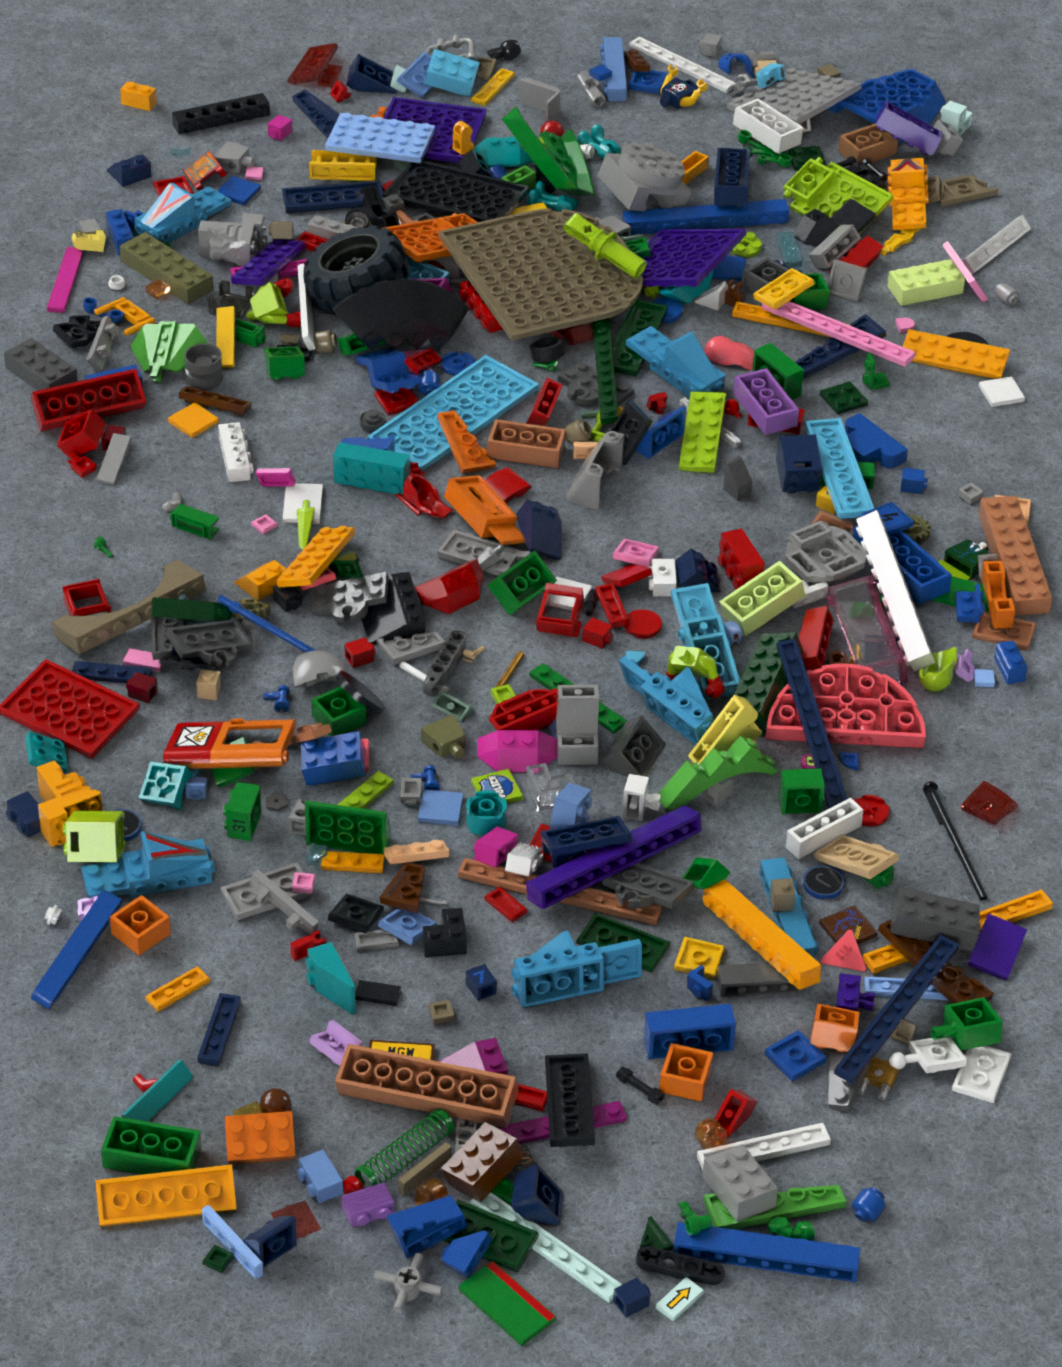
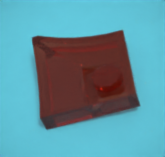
M983 781L961 804V810L994 825L1018 808V804L1011 797L986 781Z

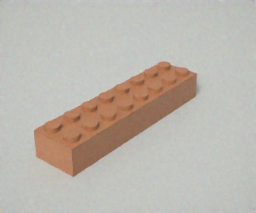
M1017 496L981 498L978 515L991 554H997V561L1003 562L1007 598H1012L1015 616L1049 613L1052 596Z
M353 1044L347 1045L335 1079L340 1095L429 1113L436 1109H441L450 1117L479 1123L486 1122L503 1128L508 1126L519 1091L517 1079L514 1076Z

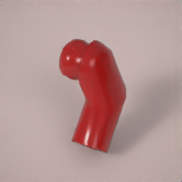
M141 1074L133 1077V1082L143 1093L158 1080H146Z

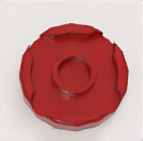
M639 609L627 614L629 625L624 626V629L629 635L631 634L639 639H648L656 636L661 631L662 620L655 612Z

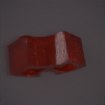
M589 323L558 330L567 337V343L571 346L594 340L593 329Z

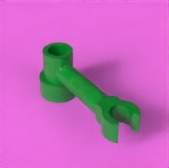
M687 1201L677 1203L681 1209V1218L686 1217L684 1220L685 1227L690 1236L700 1233V1230L712 1227V1221L708 1214L697 1215L692 1211Z

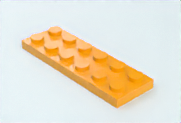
M908 329L902 346L915 352V358L912 362L993 379L1002 378L1010 355V349L910 329Z
M354 527L321 528L276 580L278 588L312 585L356 534Z
M232 1164L95 1180L100 1227L202 1215V1208L210 1205L216 1213L237 1211Z

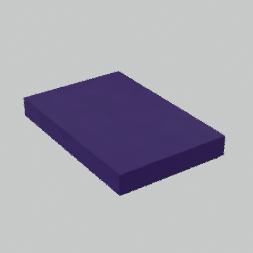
M988 913L967 965L1007 981L1027 929Z

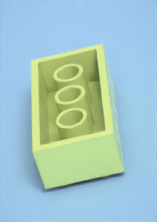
M949 259L889 271L887 287L899 304L903 306L962 294L965 277L953 261Z
M778 561L720 600L719 603L723 617L740 625L743 635L746 637L806 595L802 580L781 561Z

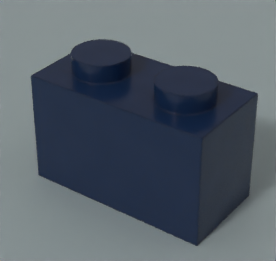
M28 791L7 800L6 815L10 821L14 820L20 833L24 832L27 837H31L41 832L38 810L39 803Z

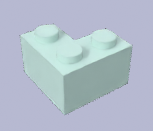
M949 101L941 108V121L950 124L959 136L971 125L972 112L967 111V106Z

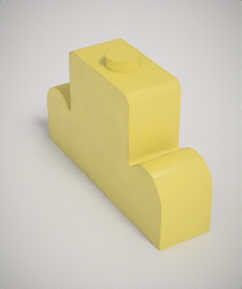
M733 695L688 755L694 764L695 762L700 764L713 748L719 751H727L740 735L757 741L762 731L754 723L758 713L748 700Z

